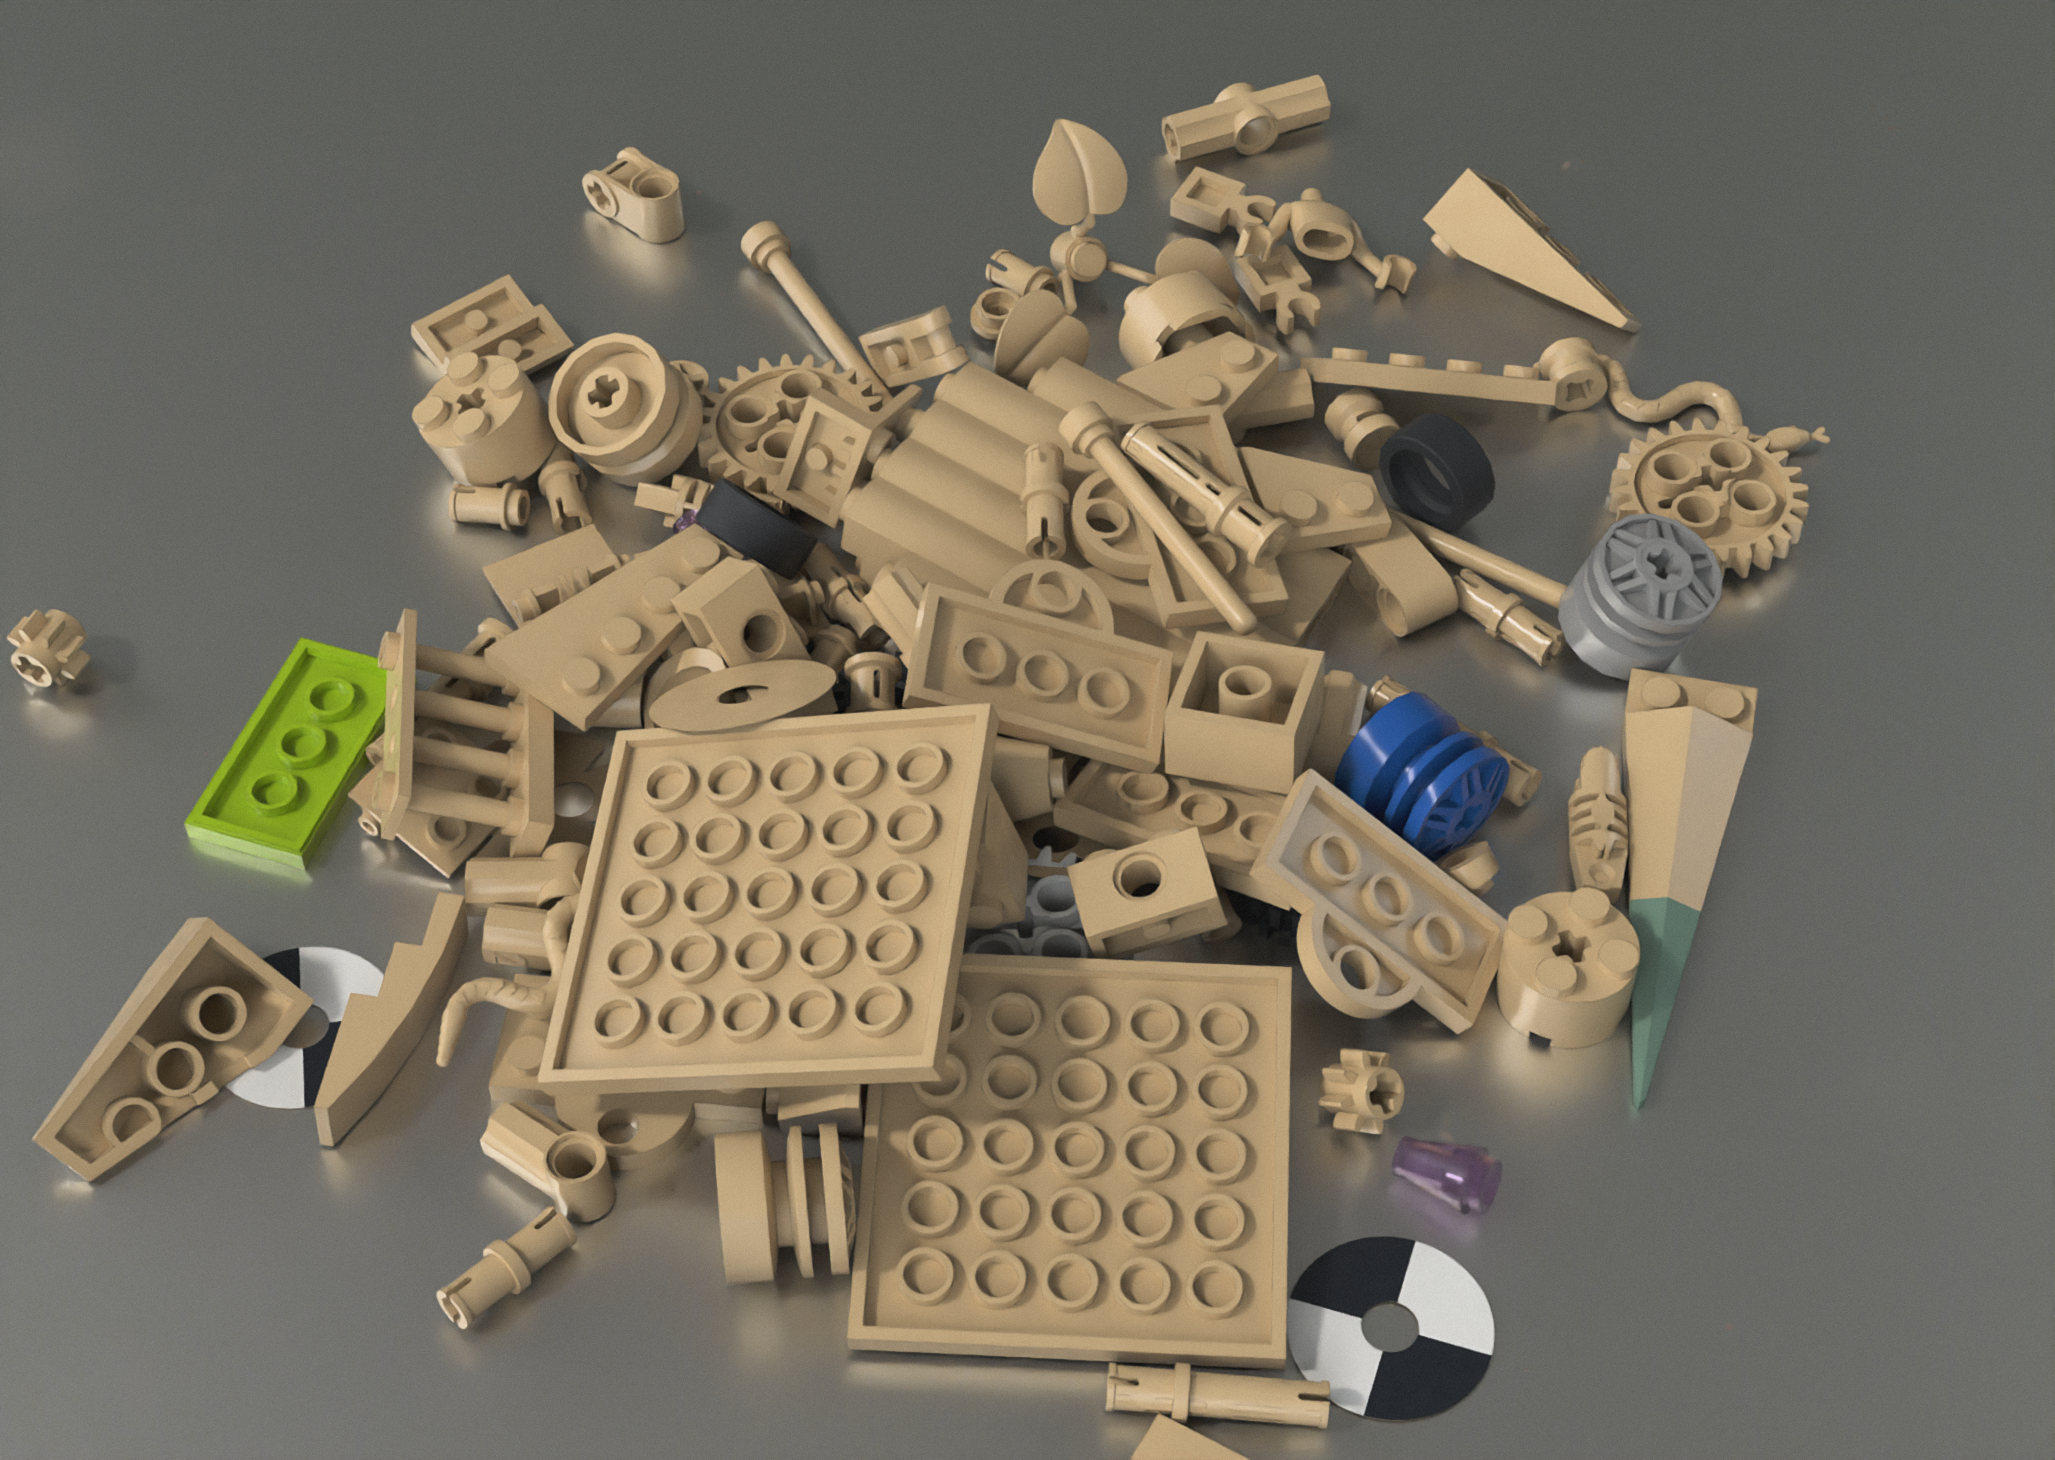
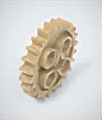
M783 354L780 366L772 367L765 358H760L759 371L754 373L740 365L737 367V382L721 377L718 379L719 393L706 392L704 395L705 408H702L703 425L696 443L699 463L701 467H708L711 483H717L719 478H725L745 490L776 496L773 494L806 401L813 391L818 387H822L872 416L883 407L882 397L872 396V383L870 381L857 383L855 369L851 368L839 375L836 374V360L833 359L826 362L821 368L814 367L813 355H807L801 365H793L789 355ZM791 504L794 511H800L799 508Z
M1694 418L1692 429L1687 431L1674 420L1670 421L1666 436L1652 427L1648 429L1646 442L1634 438L1630 443L1629 454H1619L1617 467L1613 470L1609 489L1611 494L1609 511L1617 513L1615 522L1628 515L1650 513L1677 520L1697 533L1714 553L1723 581L1726 568L1733 567L1742 578H1747L1751 562L1767 571L1770 569L1773 556L1781 559L1787 557L1790 544H1798L1802 527L1805 524L1809 503L1805 501L1809 488L1808 485L1799 483L1802 472L1800 467H1786L1789 455L1786 450L1771 454L1768 452L1771 438L1764 437L1753 443L1747 440L1749 427L1744 426L1735 435L1727 433L1724 420H1719L1714 430H1706L1702 421L1699 418Z

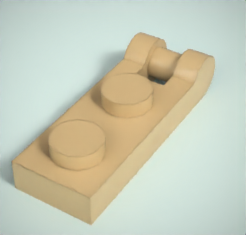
M945 305L923 314L877 327L858 337L873 371L887 389L944 374L970 361L963 343L956 345L948 324L952 322V319Z

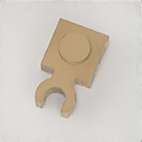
M1196 166L1171 198L1170 216L1218 234L1228 224L1236 227L1237 232L1241 235L1243 226L1246 223H1258L1263 225L1264 221L1270 223L1276 213L1277 203L1273 199L1262 195L1247 197L1245 196L1246 184Z
M1287 244L1272 248L1267 263H1262L1255 255L1235 260L1234 277L1259 312L1273 308L1276 309V325L1285 335L1293 334L1294 315L1305 316L1313 327L1320 325L1321 303L1315 295L1311 294L1312 279Z

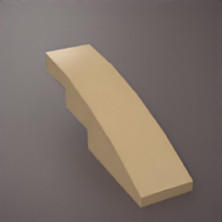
M438 892L422 946L395 941L378 997L350 993L314 1105L320 1145L334 1147L379 1099L420 1042L449 988L469 935L464 895Z

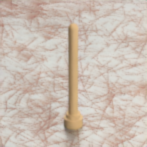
M763 221L751 227L741 241V250L757 270L773 273L844 371L851 368L855 369L857 383L870 381L872 383V396H881L884 407L894 397L790 260L792 255L790 239L781 227L773 221Z
M1095 401L1082 403L1071 410L1061 421L1058 428V433L1075 454H1083L1088 459L1094 458L1232 629L1242 636L1252 634L1257 627L1256 616L1115 445V434L1112 431L1113 421Z
M1391 508L1429 552L1559 609L1560 597L1567 588L1566 585Z

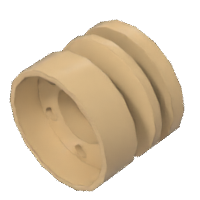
M837 1122L819 1124L821 1157L804 1158L801 1126L790 1127L787 1138L786 1160L771 1161L762 1130L715 1134L718 1206L727 1286L774 1281L777 1272L779 1248L792 1246L803 1278L814 1277L811 1245L829 1243L832 1275L850 1274L849 1259L855 1233H857L851 1161L848 1160L839 1139Z

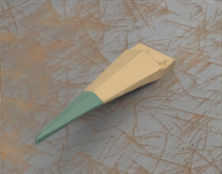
M1632 668L1628 683L1621 741L1624 795L1627 804L1629 922L1633 926L1640 944V961L1631 996L1633 1104L1639 1110L1644 1106L1750 749L1754 734L1753 727L1758 688Z

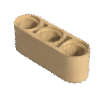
M1383 501L1392 521L1387 538L1326 548L1352 561L1346 581L1395 636L1403 637L1455 613L1458 609V595L1454 583L1446 570Z

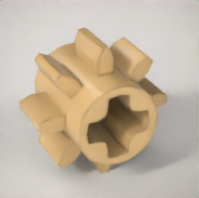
M35 609L29 618L24 616L7 636V639L18 647L11 656L13 667L23 678L38 686L47 687L53 681L59 686H63L69 678L75 680L91 660V656L80 649L87 640L85 629L74 617L60 610L52 609L44 615L40 610Z
M1343 1048L1340 1051L1341 1063L1333 1064L1322 1070L1323 1075L1319 1085V1104L1324 1106L1328 1112L1336 1115L1333 1122V1128L1336 1130L1381 1134L1383 1133V1120L1390 1119L1401 1112L1405 1094L1404 1078L1397 1071L1388 1067L1390 1063V1054Z

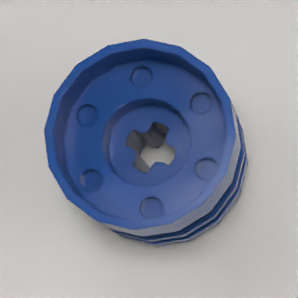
M1412 691L1396 697L1378 710L1358 731L1343 754L1335 773L1334 786L1434 863L1448 852L1467 844L1484 826L1498 806L1505 791L1510 767L1504 756L1494 748L1485 747L1482 739L1475 733L1460 732L1456 718L1424 693Z

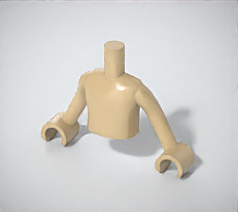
M1316 188L1306 189L1302 193L1300 201L1284 203L1276 211L1268 227L1258 223H1246L1243 226L1234 253L1236 257L1243 258L1245 253L1257 256L1262 263H1267L1273 245L1282 239L1288 229L1294 237L1298 250L1307 256L1334 261L1344 259L1350 254L1353 259L1363 265L1377 278L1375 287L1378 289H1384L1385 285H1391L1399 289L1402 294L1407 295L1417 269L1415 263L1399 255H1387L1383 262L1379 260L1367 247L1356 220L1350 217L1349 213L1343 208L1324 202L1322 192Z

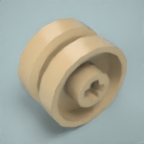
M612 333L592 338L573 351L556 372L548 395L549 422L558 440L609 480L622 485L637 487L639 482H658L677 470L695 448L703 425L702 400L693 382L679 369L670 364L654 347L634 335Z

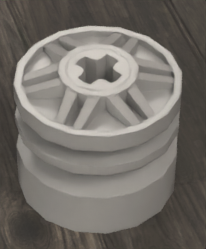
M1653 513L1628 515L1611 524L1588 559L1573 577L1560 597L1558 620L1564 632L1566 642L1579 658L1604 675L1629 681L1632 668L1663 672L1668 669L1683 650L1690 637L1698 631L1701 624L1706 621L1717 605L1722 592V574L1714 553L1701 537L1677 520Z

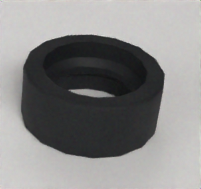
M1436 413L1419 415L1389 437L1380 449L1379 467L1383 482L1394 502L1406 515L1446 533L1456 532L1483 511L1493 500L1496 482L1488 457L1481 445L1468 430L1447 416ZM1424 457L1431 461L1441 472L1450 490L1443 486L1432 474Z
M719 478L695 516V519L716 536L788 580H793L818 542V538L801 525L725 478Z

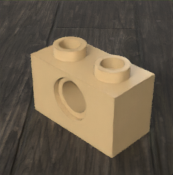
M728 556L671 599L672 604L697 647L712 650L724 660L727 668L773 660L813 661L805 648L809 644V640L804 629L793 617L786 614L776 597L780 593L777 581L759 563L755 564ZM750 619H753L752 633L744 641L745 626ZM759 685L739 687L736 690L739 692Z
M1197 826L1186 830H1163L1152 835L1147 842L1122 850H1099L1089 854L1082 862L1067 866L1085 936L1095 959L1117 960L1228 925ZM1147 883L1159 884L1157 890L1148 896H1132L1133 892L1141 885Z

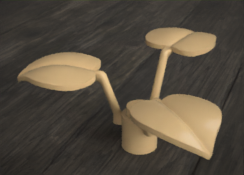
M1067 119L1055 120L1049 140L1037 161L1032 184L1035 203L1041 213L1060 225H1073L1071 231L1060 234L1054 240L1050 250L1051 263L1059 272L1057 280L1059 283H1062L1065 305L1063 306L1057 295L1045 289H1038L1027 293L1008 312L996 343L994 373L1019 387H1028L1039 368L1043 367L1048 370L1062 356L1083 367L1088 356L1090 340L1086 326L1080 320L1071 316L1077 308L1072 282L1074 279L1081 282H1090L1100 277L1107 270L1152 285L1156 281L1173 274L1198 270L1211 280L1235 307L1239 301L1240 292L1226 258L1215 246L1201 239L1192 237L1180 238L1164 247L1156 259V275L1108 259L1107 250L1103 243L1094 237L1086 235V233L1095 226L1094 214H1110L1121 207L1127 192V172L1122 158L1103 136L1093 129ZM1084 219L1080 225H1075Z

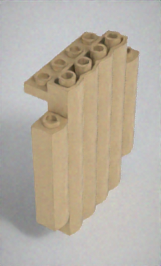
M1063 356L1048 370L1043 367L1039 368L1031 379L1027 390L972 361L964 365L956 374L948 372L936 389L933 404L926 412L918 409L912 415L904 430L903 442L895 450L886 448L882 452L873 468L871 481L863 489L859 487L852 489L840 510L839 519L844 522L841 548L857 557L855 569L860 571L859 577L867 585L869 592L872 586L887 574L898 571L906 566L924 589L928 582L988 598L992 589L1006 571L1021 562L1033 560L1027 555L1025 550L1027 518L1022 514L1020 506L1021 491L1026 487L1024 453L1029 446L1040 443V462H1046V442L1058 445L1064 453L1063 486L1069 492L1070 508L1069 512L1064 516L1066 552L1056 561L1064 562L1081 570L1100 587L1112 610L1114 634L1174 651L1167 705L1197 631L1305 648L1342 593L1352 564L1351 560L1326 547L1277 555L1275 561L1289 597L1285 613L1256 617L1257 627L1250 635L1242 636L1237 634L1227 621L1164 629L1147 579H1126L1108 574L1089 563L1075 547L1069 531V516L1074 496L1085 479L1103 468L1094 458L1088 459L1083 454H1075L1058 433L1059 425L1064 417L1078 405L1089 401L1097 402L1109 417L1163 411L1164 409ZM1234 446L1236 453H1238L1239 448ZM1095 518L1088 521V524L1093 529L1100 532L1110 533L1118 530L1115 524L1106 519ZM1045 541L1043 543L1044 559H1050L1049 541ZM1052 584L1038 585L1040 595L1046 602L1054 606L1067 605V599L1058 587ZM873 616V621H872V623H873L874 625H876V626L882 628V626L878 623V621H877V620L875 619V617Z

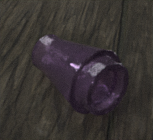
M1406 1135L1401 1139L1396 1148L1392 1162V1174L1410 1181L1462 1214H1467L1471 1209L1485 1213L1493 1203L1502 1176V1161L1489 1156L1486 1147L1419 1140Z

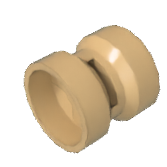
M1356 387L1338 396L1329 405L1324 421L1334 438L1344 443V451L1354 466L1361 470H1373L1379 467L1381 447L1389 437L1401 429L1393 417L1384 414L1385 408L1381 400L1368 387Z

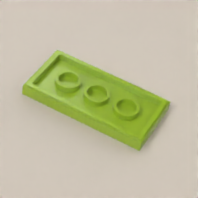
M301 637L184 822L188 837L305 870L348 799V793L355 787L370 762L365 754L367 752L365 750L366 747L374 743L385 732L387 670L378 668V658Z

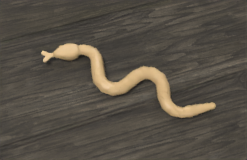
M1597 354V365L1603 369L1607 379L1610 401L1618 413L1635 422L1657 423L1672 418L1693 404H1705L1715 409L1719 419L1725 421L1727 433L1735 435L1739 429L1744 427L1741 409L1736 397L1730 393L1731 391L1716 385L1714 382L1695 380L1693 383L1679 385L1659 399L1643 400L1635 397L1632 393L1627 372L1623 369L1621 363L1611 359L1608 355ZM1539 362L1535 363L1533 368H1540ZM1792 425L1791 427L1773 429L1766 436L1754 435L1749 431L1747 440L1754 443L1761 438L1769 437L1771 438L1768 449L1770 454L1786 450L1791 455L1811 440L1829 443L1830 437L1823 435L1826 430L1824 427H1819L1814 433H1809L1807 430L1799 429Z
M579 893L564 897L547 912L541 932L545 952L552 970L551 979L547 984L540 987H529L503 978L483 976L471 982H465L452 995L441 1017V1034L439 1036L438 1056L436 1058L438 1066L447 1067L450 1064L451 1056L454 1054L463 1025L466 1023V1012L473 1004L488 1001L517 1012L540 1014L554 1008L570 938L568 931L574 921Z

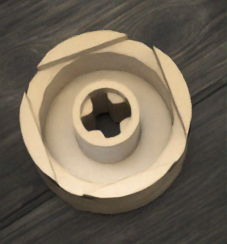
M1198 270L1164 277L1149 287H1138L1124 301V311L1126 314L1120 326L1119 347L1124 359L1134 370L1228 331L1255 343L1252 326L1216 285Z
M474 352L458 355L449 363L447 374L432 387L425 399L415 406L412 413L413 421L418 426L424 440L457 483L464 486L499 488L496 483L512 476L519 483L532 475L546 461L557 440V436L549 422L548 404L516 361L504 356L478 357Z
M1590 887L1579 888L1574 892L1544 894L1514 908L1509 914L1504 932L1495 987L1497 1004L1504 1018L1516 1031L1528 1038L1531 1031L1539 1036L1551 1039L1550 1046L1562 1049L1589 1047L1610 1037L1619 1027L1621 1019L1629 1007L1639 966L1640 944L1633 926L1618 909L1610 905V900L1605 893Z

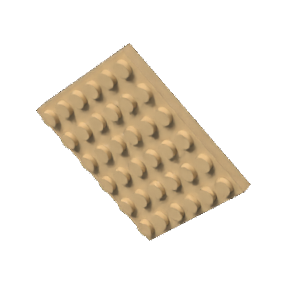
M991 703L769 719L734 728L708 731H682L664 727L617 731L537 1084L548 1096L942 1081L999 725V716Z
M962 953L943 1080L868 1084L847 1334L848 1348L855 1350L1175 1364L1178 1362L1198 1366L1285 1369L1292 967Z

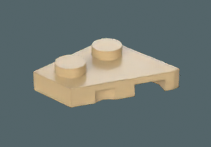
M1228 331L1122 374L1116 380V385L1164 410L1219 404L1226 426H1228L1278 372L1279 354Z
M1239 448L1237 456L1254 503L1273 518L1283 517L1292 524L1291 535L1278 555L1387 538L1392 521L1371 475L1257 448Z

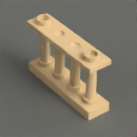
M404 608L396 632L386 631L384 633L378 655V668L387 670L383 770H380L378 773L372 797V808L382 811L381 838L394 841L407 809L501 827V833L510 836V857H540L555 825L554 711L485 664V658L417 644V610ZM415 670L502 687V694L510 696V703L505 708L415 689ZM414 715L501 733L502 740L510 741V749L507 754L415 736ZM413 762L501 779V785L510 788V796L507 801H501L412 783Z

